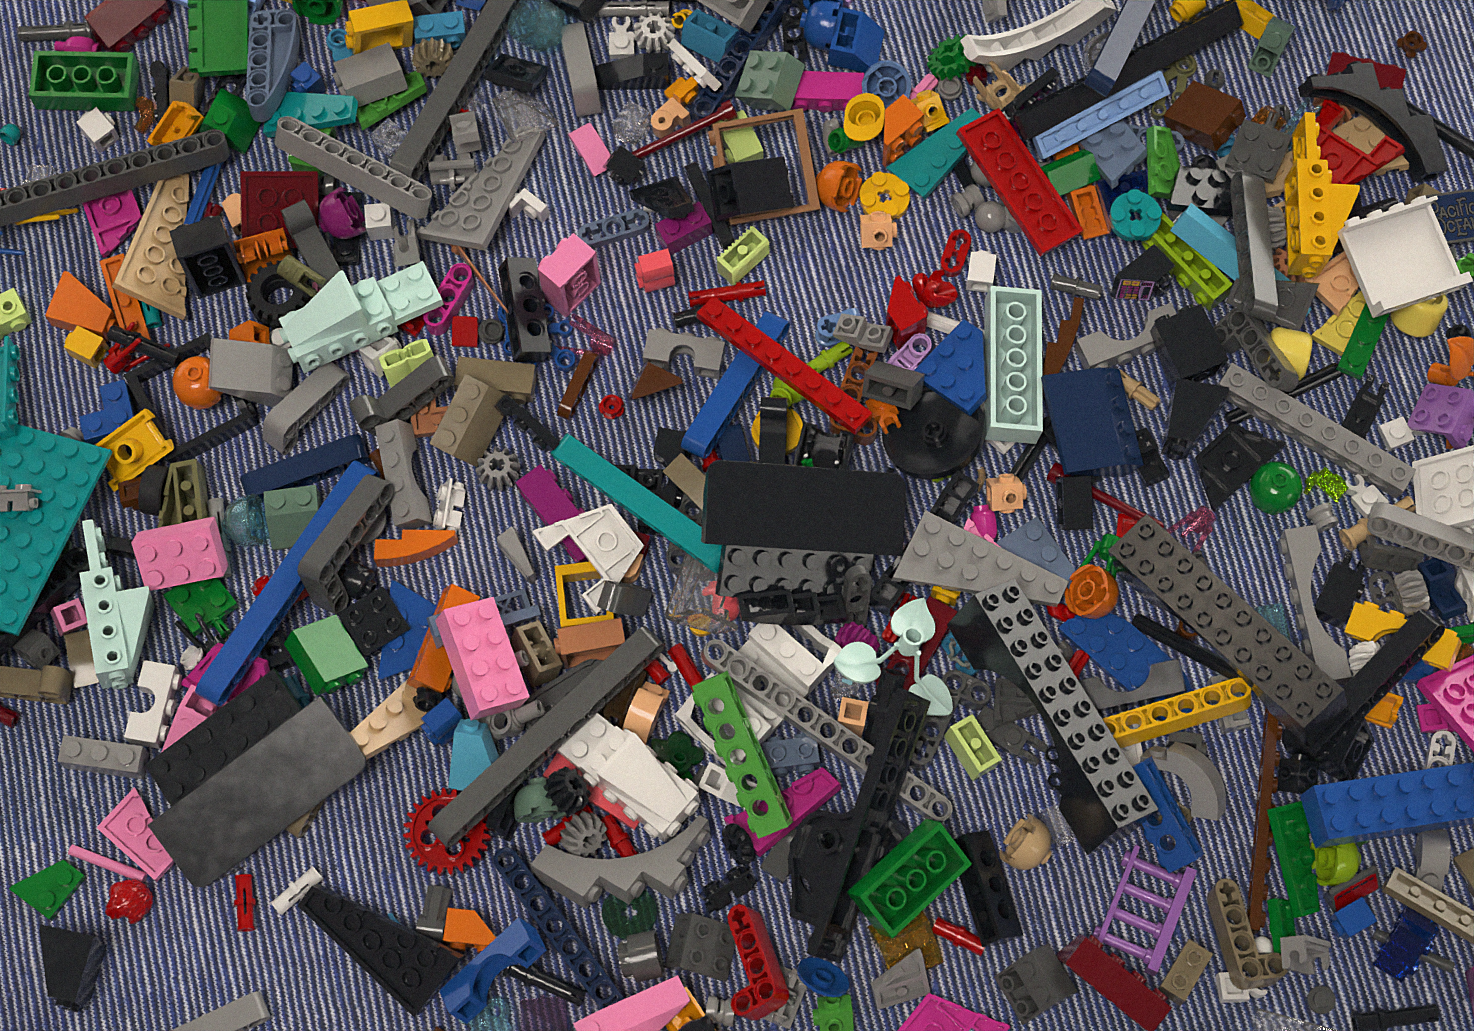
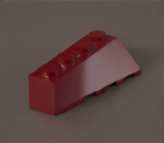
M1081 934L1078 935L1056 954L1061 963L1070 967L1077 976L1089 985H1092L1098 993L1114 1003L1119 1010L1146 1031H1155L1172 1009L1166 1003L1168 997L1156 987L1153 991L1146 987L1144 984L1147 980L1135 970L1129 973L1124 969L1123 965L1125 962L1113 952L1109 956L1102 951L1101 948L1104 945L1092 935L1088 938Z

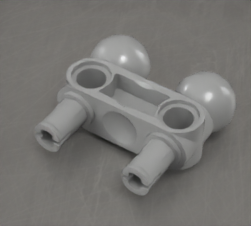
M974 161L971 165L973 180L980 186H991ZM1037 162V163H1038V165L1041 167V166H1044V165H1046V164H1049L1050 162ZM1000 197L999 202L991 200L984 202L975 211L976 224L983 232L994 233L1001 228L1010 233L1022 231Z
M524 650L514 653L519 669L529 665V657ZM453 675L452 689L456 695L463 699L455 675ZM535 700L522 707L475 720L488 725L494 744H496L498 740L507 736L515 737L519 735L524 729L526 722L544 715L545 710L543 704L539 700ZM507 718L508 723L506 727H504V721Z

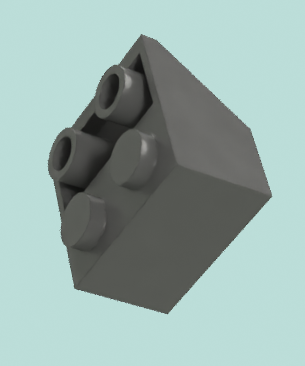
M1049 943L1030 951L994 976L1022 1025L1056 1007L1078 992Z

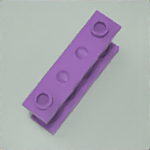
M1135 845L1131 852L1126 850L1121 866L1125 867L1103 924L1101 927L1096 925L1092 936L1101 943L1142 959V963L1147 964L1144 972L1155 976L1164 958L1197 870L1187 866L1183 873H1168L1166 869L1138 858L1137 854L1140 846ZM1132 867L1171 883L1172 887L1176 888L1173 898L1168 897L1166 899L1128 883L1127 879ZM1122 892L1163 909L1162 912L1166 913L1163 924L1160 922L1155 924L1117 908ZM1112 917L1153 934L1152 937L1157 939L1153 949L1149 947L1144 949L1107 933Z

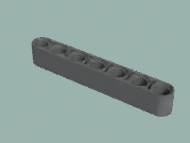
M1237 171L1231 180L1230 192L1243 313L1247 316L1270 322L1276 316L1278 299L1265 183L1261 177Z

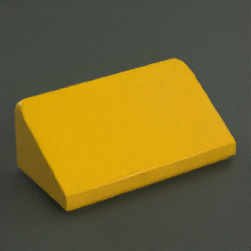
M1236 0L1244 21L1240 28L1256 39H1260L1268 22L1273 16H1276L1252 0Z

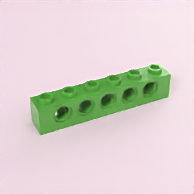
M728 670L692 686L694 690L692 692L693 700L698 707L701 706L705 715L703 717L704 725L708 732H712L716 740L714 742L715 750L718 756L723 757L726 763L725 772L727 778L731 783L734 782L738 791L736 797L739 805L742 808L745 807L749 816L747 822L752 833H756L759 839L788 827L793 822V819ZM714 698L722 700L724 704L723 711H718L714 708ZM728 723L734 727V736H728L724 732V724ZM736 749H741L745 752L746 761L737 760L735 757ZM747 774H751L756 777V787H752L747 784ZM757 800H764L768 804V812H762L758 809Z

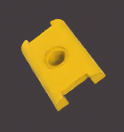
M143 409L95 444L96 446L110 449L113 452L105 466L113 477L112 480L107 482L113 492L118 490L119 482L135 478L148 465H153L174 449L172 440L164 439L152 421L156 416L148 409ZM127 445L132 450V456H130L126 451Z

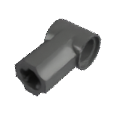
M436 885L428 886L423 912L417 920L416 932L436 942L444 943L443 937L447 909L449 908L452 893L451 889Z

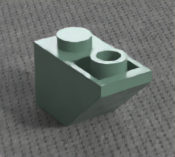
M1273 16L1268 22L1247 68L1270 78L1296 26Z

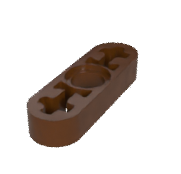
M589 350L584 352L560 402L557 416L569 421L573 418L596 370L600 357L599 354Z

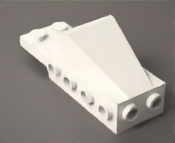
M598 713L556 750L583 773V780L593 788L595 786L599 787L603 791L602 795L610 803L619 804L623 808V813L632 821L637 819L644 825L643 829L651 837H658L664 843L669 837H673L679 831L681 823L688 816H692L700 805V798L697 792L698 787L687 778L683 781L676 775L678 771L670 763H661L656 758L658 755L649 746L644 745L634 732L632 733L626 728L622 731L619 727H614Z

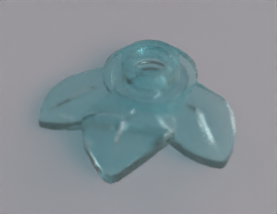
M499 997L488 999L487 1006L468 1024L458 1019L460 1023L471 1026V1031H512V1027L507 1020L510 1014L509 1006L505 1000ZM494 1007L501 1009V1013L497 1017L491 1015V1010Z

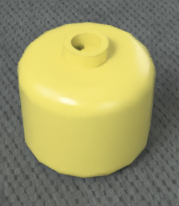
M1442 295L1391 312L1390 318L1393 324L1403 333L1413 337H1427L1432 335L1438 328L1448 308V299L1446 295Z
M1282 327L1273 328L1270 335L1274 343L1291 363L1298 374L1299 380L1303 379L1310 361L1312 336L1307 332Z

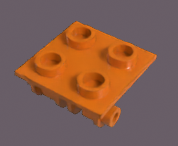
M283 228L233 241L238 262L241 264L247 282H251L249 277L252 273H258V267L265 268L268 262H272L275 265L277 261H282L287 255L292 256Z

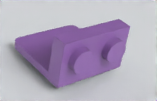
M1427 384L1409 418L1408 427L1411 430L1444 435L1454 449L1465 448L1467 442L1472 437L1474 429V391L1459 387Z

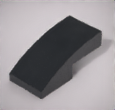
M1145 427L1135 431L1143 461V466L1136 469L1145 487L1168 479L1170 472L1158 454V446L1148 429Z

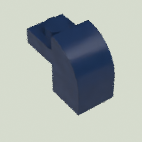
M1437 558L1418 563L1417 570L1423 575L1430 598L1429 610L1434 609L1442 621L1466 613L1467 604L1454 587L1455 572L1446 561Z

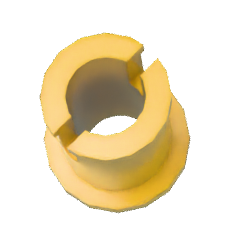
M683 9L673 14L675 18H671L673 26L675 28H683V22L693 12L689 9Z

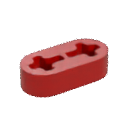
M958 229L951 232L941 257L940 269L945 271L944 275L947 277H956L963 270L971 246V236L965 230ZM959 238H962L963 243L961 244L960 249L956 250V241H958ZM952 256L956 257V266L950 269L948 268V263L951 262Z

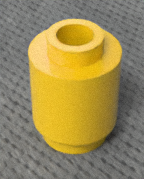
M1174 0L1169 7V12L1176 22H1186L1206 8L1207 0Z

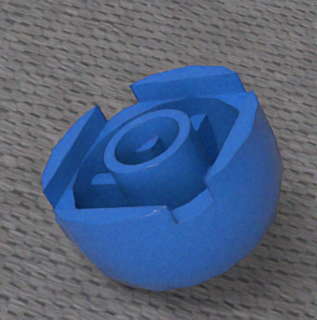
M817 1L809 7L807 13H802L799 27L804 28V38L812 47L830 51L840 6L839 2Z

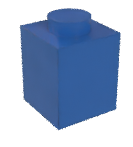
M1363 897L1329 917L1332 931L1338 938L1341 937L1344 942L1377 922L1376 917Z

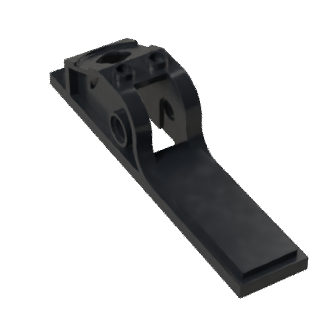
M897 688L896 693H893L854 808L843 814H835L825 810L810 813L801 821L795 836L790 842L788 854V874H791L792 898L789 899L790 917L815 926L814 932L808 939V949L806 952L815 957L841 963L860 910L847 891L875 866L931 701L908 690ZM802 877L810 884L811 893L804 886Z

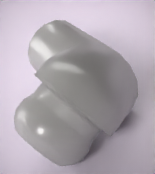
M837 118L827 119L823 123V142L829 157L840 154L831 150L828 145L829 134L835 129L841 128Z

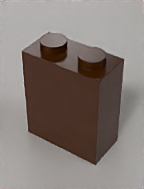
M1193 80L1165 112L1163 117L1167 128L1179 132L1189 141L1216 152L1222 144L1227 142L1234 130L1243 123L1246 114L1242 100Z

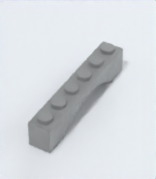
M1316 525L1285 529L1280 539H1278V549L1281 555L1284 554L1286 564H1284V575L1287 580L1290 579L1292 587L1289 590V596L1292 605H1296L1298 613L1295 615L1297 629L1302 631L1304 639L1301 640L1302 652L1337 684H1347L1352 676L1346 651L1326 633L1317 618L1312 603V572L1322 550Z

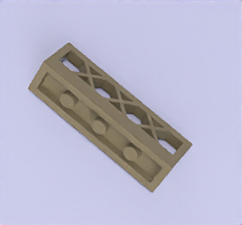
M1394 868L1381 887L1383 889L1382 892L1474 944L1473 910L1402 869Z

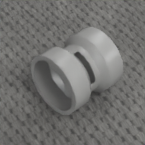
M975 184L967 186L962 193L957 192L950 196L951 204L961 218L966 217L973 208L977 209L978 206L985 202L982 193Z
M708 996L706 1015L711 1018L713 1024L720 1022L724 1026L733 1027L735 1013L731 1009L732 999L727 998L724 1001L719 1000L715 996Z

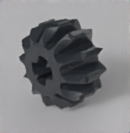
M568 767L550 774L543 787L548 792L545 797L552 800L551 806L556 805L559 813L565 812L567 815L582 810L589 802L588 798L591 796L590 791L587 789L589 784L584 782L583 776H579L575 769L570 770Z

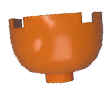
M833 161L827 164L817 174L815 179L819 200L826 207L834 211H849L845 208L848 207L849 203L854 206L860 194L862 178L858 177V171H861V168L856 163L849 161Z
M189 357L182 361L174 371L172 378L173 389L180 402L185 406L201 410L210 408L221 399L220 396L223 392L208 388L210 359L208 357Z
M1087 564L1078 568L1071 575L1070 580L1072 582L1070 587L1065 589V602L1070 611L1083 618L1098 619L1108 615L1114 609L1119 598V586L1111 573L1100 566Z

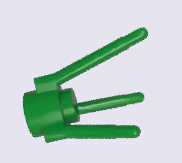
M1104 534L1101 541L1094 542L1092 550L1079 568L1089 564L1095 554L1099 552V557L1107 561L1106 571H1111L1116 580L1117 572L1108 550L1120 538L1113 534Z

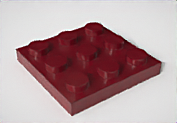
M240 171L241 239L283 228L289 248H297L284 223L281 210L303 199L307 202L314 216L316 226L319 229L318 171Z

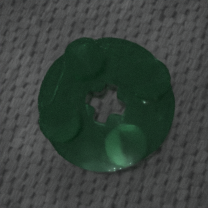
M643 890L638 898L635 897L630 904L609 894L602 905V919L612 936L627 941V935L652 930L657 919V908L654 899L645 890ZM626 906H632V909L637 911V915H634L632 920H627L626 916L621 915L623 911H626Z

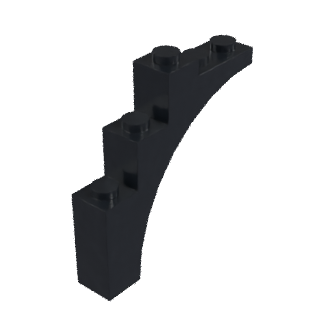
M1354 61L1349 63L1342 72H1336L1329 76H1321V74L1310 75L1298 87L1300 97L1322 98L1354 109L1372 121L1385 135L1404 146L1405 152L1402 155L1409 162L1408 171L1413 183L1434 181L1448 171L1432 115L1409 114L1402 88L1391 89V87H1384L1380 89L1372 62L1362 63L1361 61Z

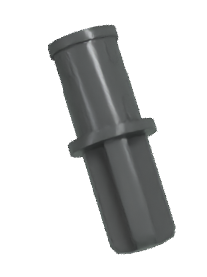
M1056 273L1053 274L1050 289L1071 293L1072 297L1079 295L1095 300L1100 299L1102 294L1101 285L1081 281L1080 277L1073 279L1057 275Z

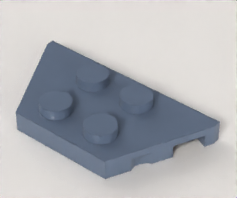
M1117 121L1076 142L1081 150L1086 149L1093 153L1099 173L1111 188H1115L1118 185V179L1123 174L1128 175L1135 165L1141 163L1147 157L1146 147L1124 121Z

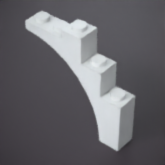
M1074 0L1062 9L1029 25L994 35L977 36L967 34L960 42L964 47L963 52L967 59L972 62L982 63L989 73L995 74L989 64L990 61L995 62L1001 70L1006 69L1008 72L1024 58L1038 61L1059 43L1073 46L1117 11L1112 0Z

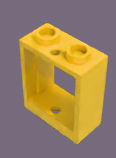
M399 0L348 11V21L345 22L347 32L345 43L347 49H352L353 55L388 42L393 50L412 46L414 19L408 1Z
M590 562L555 566L561 628L614 619V613L607 610V615L567 619L564 583L600 579L602 577Z

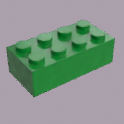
M34 51L29 97L36 109L93 110L97 107L99 111H135L140 66L134 53Z
M926 818L847 893L877 932L893 939L972 863L940 822Z

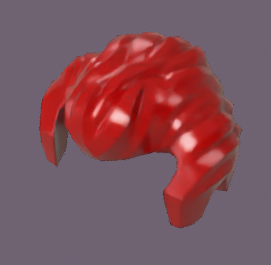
M943 269L933 271L929 278L925 273H917L912 278V287L917 298L928 308L945 307L953 303L958 296L957 290L951 282L941 279V276L945 274Z
M136 879L114 883L109 889L110 899L106 904L105 914L113 920L127 917L130 924H135L150 911L153 903L152 892L147 887V884Z

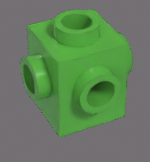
M850 995L817 997L818 1009H812L814 1026H819L820 1031H854Z

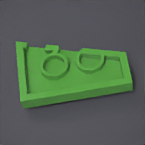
M1153 125L1146 129L1148 195L1170 199L1171 187L1174 184V176L1180 167V162L1171 129Z

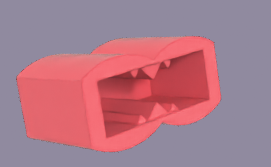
M668 248L638 256V263H634L639 289L644 288L645 293L675 285L674 268Z

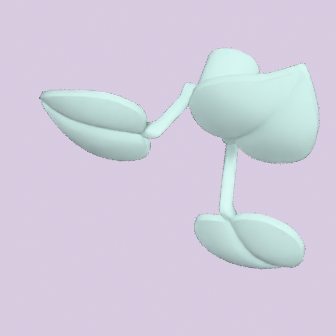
M924 598L906 603L893 614L891 629L900 638L880 658L876 659L875 650L868 644L853 642L843 647L833 660L835 667L844 677L856 683L866 684L879 678L881 670L878 664L887 659L894 651L899 650L904 656H914V681L917 684L912 685L908 691L931 701L927 715L938 716L952 713L953 702L945 683L932 674L925 675L921 680L919 678V657L921 655L919 647L922 643L929 641L935 633V623Z

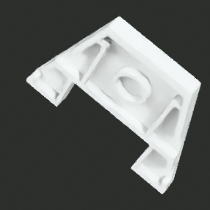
M612 504L556 522L544 528L535 529L532 532L546 552L570 536L603 578L581 595L595 615L602 609L597 607L605 580L620 582L644 546Z

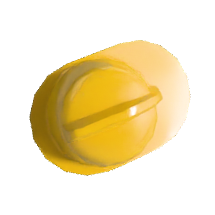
M871 93L856 95L847 103L844 116V132L848 138L855 141L871 140L882 131L885 108L880 97Z

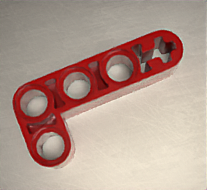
M738 904L730 909L727 919L750 985L733 996L731 1009L738 1016L756 1021L784 1006L788 1001L789 991L762 916L756 910Z

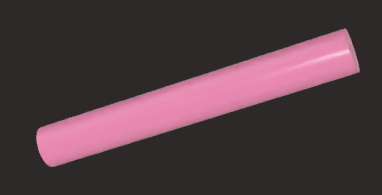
M73 844L69 848L68 855L131 879L140 880L143 883L147 878L146 872Z

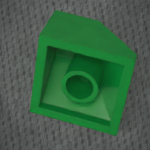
M221 88L199 132L202 133L213 129L222 131L228 147L244 155L261 122L253 120L247 101Z

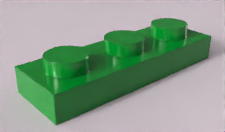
M1365 303L1336 370L1356 379H1361L1390 313L1373 318L1367 303Z

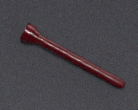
M729 99L721 103V107L717 108L718 111L631 153L638 159H642L721 120L723 122L735 120L738 118L737 112Z
M1055 462L1048 473L1047 481L1056 485L1055 476L1072 475H1064L1062 464ZM1091 486L1093 499L1136 521H1139L1146 515V513ZM1150 516L1156 523H1158L1164 529V524L1162 521Z

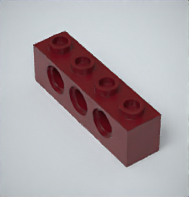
M931 596L927 599L926 604L935 623V633L929 641L922 643L919 647L921 649L919 678L922 677L941 645V641L949 631L947 624L958 612ZM899 650L894 651L887 658L890 662L886 668L896 669L902 667L906 669L908 674L905 677L903 689L909 690L912 685L917 684L914 681V656H904ZM879 676L878 679H876V680L874 681V682L877 683V684H876L875 692H876L877 687H878V683H879L880 676Z

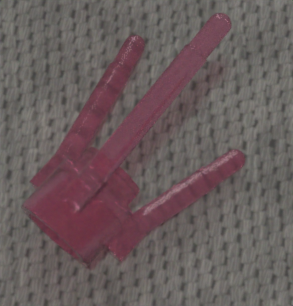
M573 313L572 318L580 324L570 321L569 325L592 337L589 343V347L593 348L592 352L599 354L600 357L601 355L607 357L613 347L615 338ZM557 346L560 350L569 349L574 354L583 355L586 351L585 349Z
M1200 506L1195 512L1190 511L1186 517L1165 531L1171 534L1187 522L1189 526L1181 533L1182 538L1186 537L1192 530L1196 533L1202 531L1203 533L1192 551L1194 553L1200 551L1207 536L1214 530L1211 525L1215 522L1216 517L1210 509Z

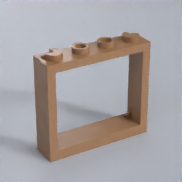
M803 108L712 124V131H708L710 146H715L716 156H712L715 169L727 165L721 136L722 132L792 120L807 201L806 205L794 206L781 211L725 220L728 221L729 227L820 210Z

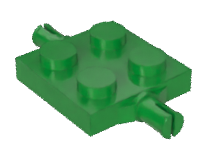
M218 578L177 585L163 595L166 602L194 637L203 632L195 618L196 613L201 615L209 629L215 627L222 638H225L226 634L229 635L231 633V630L223 620L229 613L238 608V604Z

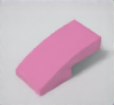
M589 122L569 133L568 136L579 156L583 158L592 177L606 171L603 165L611 155L592 124Z

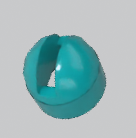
M6 124L0 129V138L8 145L14 146L21 136L20 129L15 124Z

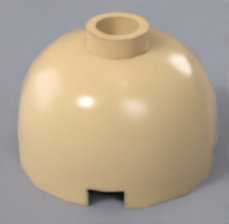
M1027 814L1028 819L1026 821L1021 818L1011 828L1003 842L1008 844L1005 852L1000 850L999 853L1002 861L1018 870H1029L1037 867L1040 863L1043 865L1048 861L1052 853L1049 850L1051 847V834L1047 826L1031 814Z

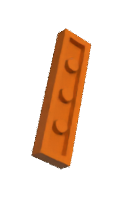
M124 253L99 261L119 327L126 329L131 322H135L131 332L136 331L141 333L142 337L151 340L140 301L112 288L125 257Z

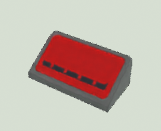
M1376 865L1358 873L1349 881L1331 888L1324 894V899L1333 913L1380 888Z

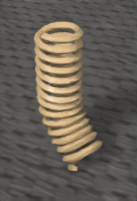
M980 467L982 469L977 470L979 475L977 479L979 484L977 492H980L986 480L984 467Z

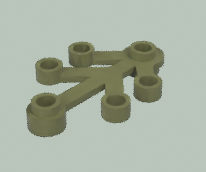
M1189 54L1163 67L1169 69L1163 73L1167 87L1168 83L1177 77L1176 91L1172 93L1171 104L1176 101L1174 97L1180 96L1186 89L1187 78L1193 76L1196 72L1197 63ZM1185 65L1188 69H1182L1180 66ZM1166 96L1155 101V104L1152 105L1150 114L1153 119L1161 120L1164 118ZM1161 109L1162 113L1158 114L1154 110Z

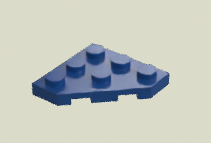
M963 319L914 370L925 374L923 385L969 416L987 399L986 358L984 356L985 337L983 331Z

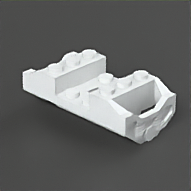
M758 623L748 634L749 640L737 652L805 699L835 667L833 660L842 648L821 634L812 625H792L805 639H810L812 645L826 655L822 664L779 625ZM738 662L731 663V672L734 675H742V665ZM711 672L706 679L713 677L715 675ZM761 678L753 679V687L757 691L763 686L760 683L763 681ZM735 686L761 746L762 742L767 740L783 723L784 719ZM778 693L775 696V702L778 706H787L788 699L784 694ZM691 694L675 713V719L690 736L700 742L701 747L710 755L714 754L715 758L726 766L723 757H719L715 750V741L701 730L691 718L695 704ZM714 698V708L718 711H723L724 704L722 700ZM728 723L724 724L727 735L734 736V727ZM736 749L735 757L737 760L746 761L745 752L741 749Z

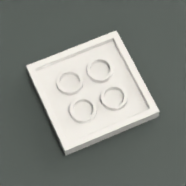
M1474 445L1413 461L1412 467L1416 469L1413 475L1416 514L1455 528L1474 524Z

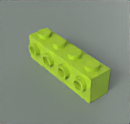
M1162 212L1160 226L1155 235L1148 240L1141 241L1146 250L1155 244L1175 265L1173 274L1176 276L1179 285L1184 289L1187 288L1193 294L1195 301L1199 305L1205 306L1210 312L1229 296L1233 284L1213 263L1170 231L1174 223Z

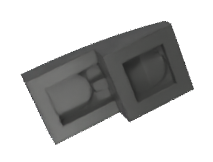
M796 828L775 844L760 866V869L782 884L789 875L788 854L790 842L797 831Z

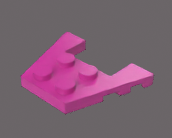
M928 993L898 1031H970L971 1029L973 1031H1008L1010 1026Z

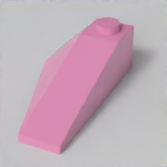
M677 975L573 1023L576 1031H660L690 1002V999Z

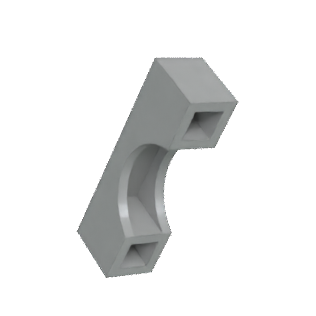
M1172 303L1148 311L1144 321V331L1133 339L1116 340L1110 338L1101 330L1077 339L1074 349L1084 370L1099 367L1110 368V366L1115 364L1124 365L1132 361L1133 357L1141 354L1147 356L1155 352L1156 347L1150 330L1157 318L1169 314L1170 317L1177 314Z
M396 419L375 426L385 481L394 485V493L390 500L394 526L413 530L431 524L432 519L428 499L419 489L412 471V454L417 449L413 425Z

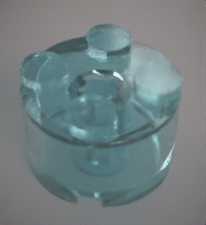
M520 0L518 3L521 6L517 11L513 9L508 22V32L513 36V39L535 52H543L551 46H557L562 39L560 32L563 27L565 11L547 0Z

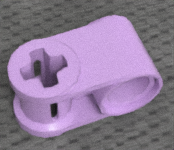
M921 333L913 335L900 350L892 355L887 363L914 371L931 353L932 343L930 338ZM917 345H923L926 350L924 352H916L913 348Z

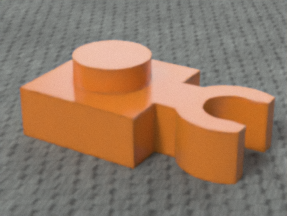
M874 399L865 401L868 410L872 412V417L877 421V424L879 423L884 434H888L887 426L891 423L896 424L897 428L901 427L897 416L899 412L895 405Z

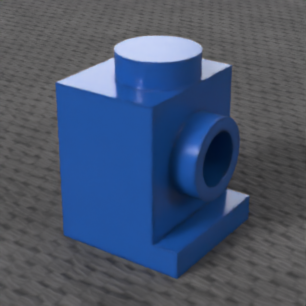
M305 61L290 73L293 81L290 88L292 92L323 94L326 91L322 77Z

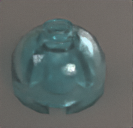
M248 494L236 498L227 506L224 520L222 521L224 533L233 542L242 547L266 545L265 539L270 538L265 511H262L259 505L264 502L257 494Z

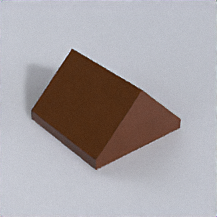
M645 362L628 396L630 400H634L682 384L683 382L680 377L650 362Z

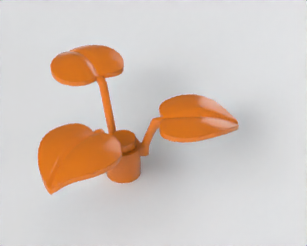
M1466 336L1447 339L1450 350L1449 366L1437 362L1433 363L1427 374L1429 382L1438 385L1456 386L1459 380L1464 379L1466 376L1474 377V372L1471 371V366L1474 365V339ZM1446 438V449H1452L1453 446Z

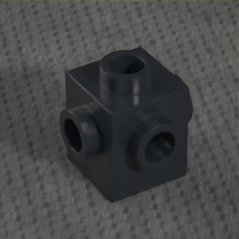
M1292 754L1291 759L1280 758L1277 791L1303 794L1311 787L1317 785L1319 762L1308 761V755Z

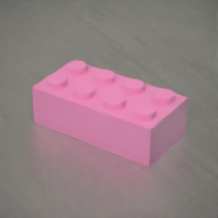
M494 597L444 609L435 621L470 720L521 707L529 698V694Z

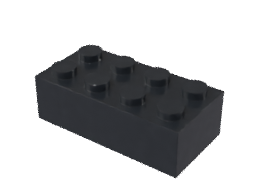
M220 215L207 216L199 222L182 224L177 226L176 229L169 231L177 259L198 299L247 284L241 264L237 259L236 249Z

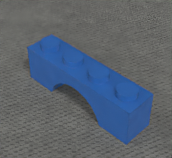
M518 917L441 988L439 992L449 1014L468 1024L487 1006L489 987L494 978L503 969L511 965H521L528 968L546 952L547 949L536 928Z

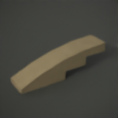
M680 453L663 470V473L703 511V493L706 476Z

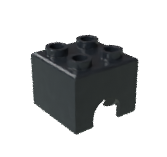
M803 422L793 465L802 466V460L811 458L814 467L848 469L855 435L852 432L840 430L839 434H829L819 430L816 424Z

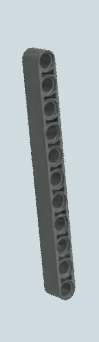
M526 0L487 1L389 164L390 168L415 181L419 180L451 126L449 115L459 113Z
M213 129L0 191V227L221 163L227 160L230 155L225 135L222 131Z
M646 626L639 628L430 821L428 829L445 847L449 848L456 844L654 661L663 651L665 644Z

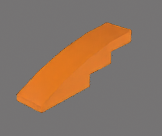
M1072 144L1053 154L1054 161L1079 151L1078 144ZM1092 183L1065 194L1072 214L1084 230L1081 234L1083 240L1100 237L1109 233L1095 185L1092 186Z

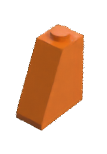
M63 271L45 317L51 326L73 332L78 325L104 338L108 342L107 334L112 325L118 326L115 314L72 274Z

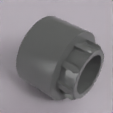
M655 930L627 935V941L618 944L619 963L624 978H634L636 982H642L665 976L662 951Z

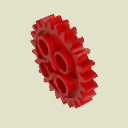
M445 787L442 788L441 795L439 796L432 790V798L429 800L422 795L421 798L424 804L421 806L416 803L413 804L416 813H407L412 822L404 823L403 826L410 830V832L403 834V838L411 840L405 847L407 850H414L410 855L412 860L420 858L418 861L420 868L428 864V873L431 874L437 868L439 876L442 877L444 871L448 870L450 876L453 877L454 869L458 868L464 874V865L467 864L473 869L474 864L472 860L474 858L480 861L483 860L479 852L480 850H489L484 841H492V837L485 833L490 831L485 826L486 823H484L487 821V814L463 836L470 839L468 843L462 840L456 843L461 845V850L457 855H449L447 853L448 848L437 837L435 842L430 845L423 843L425 835L432 833L428 829L426 822L431 821L439 809L446 807L458 795L456 789H453L451 794H448Z

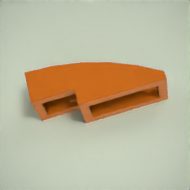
M402 529V540L375 539L374 561L377 567L415 563L433 557L456 545L458 537L455 530Z

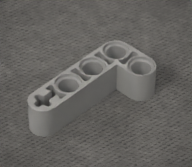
M583 21L558 26L577 117L602 113Z
M333 362L318 367L267 414L263 423V440L281 454H288L297 443L298 431L346 387L350 380V375Z

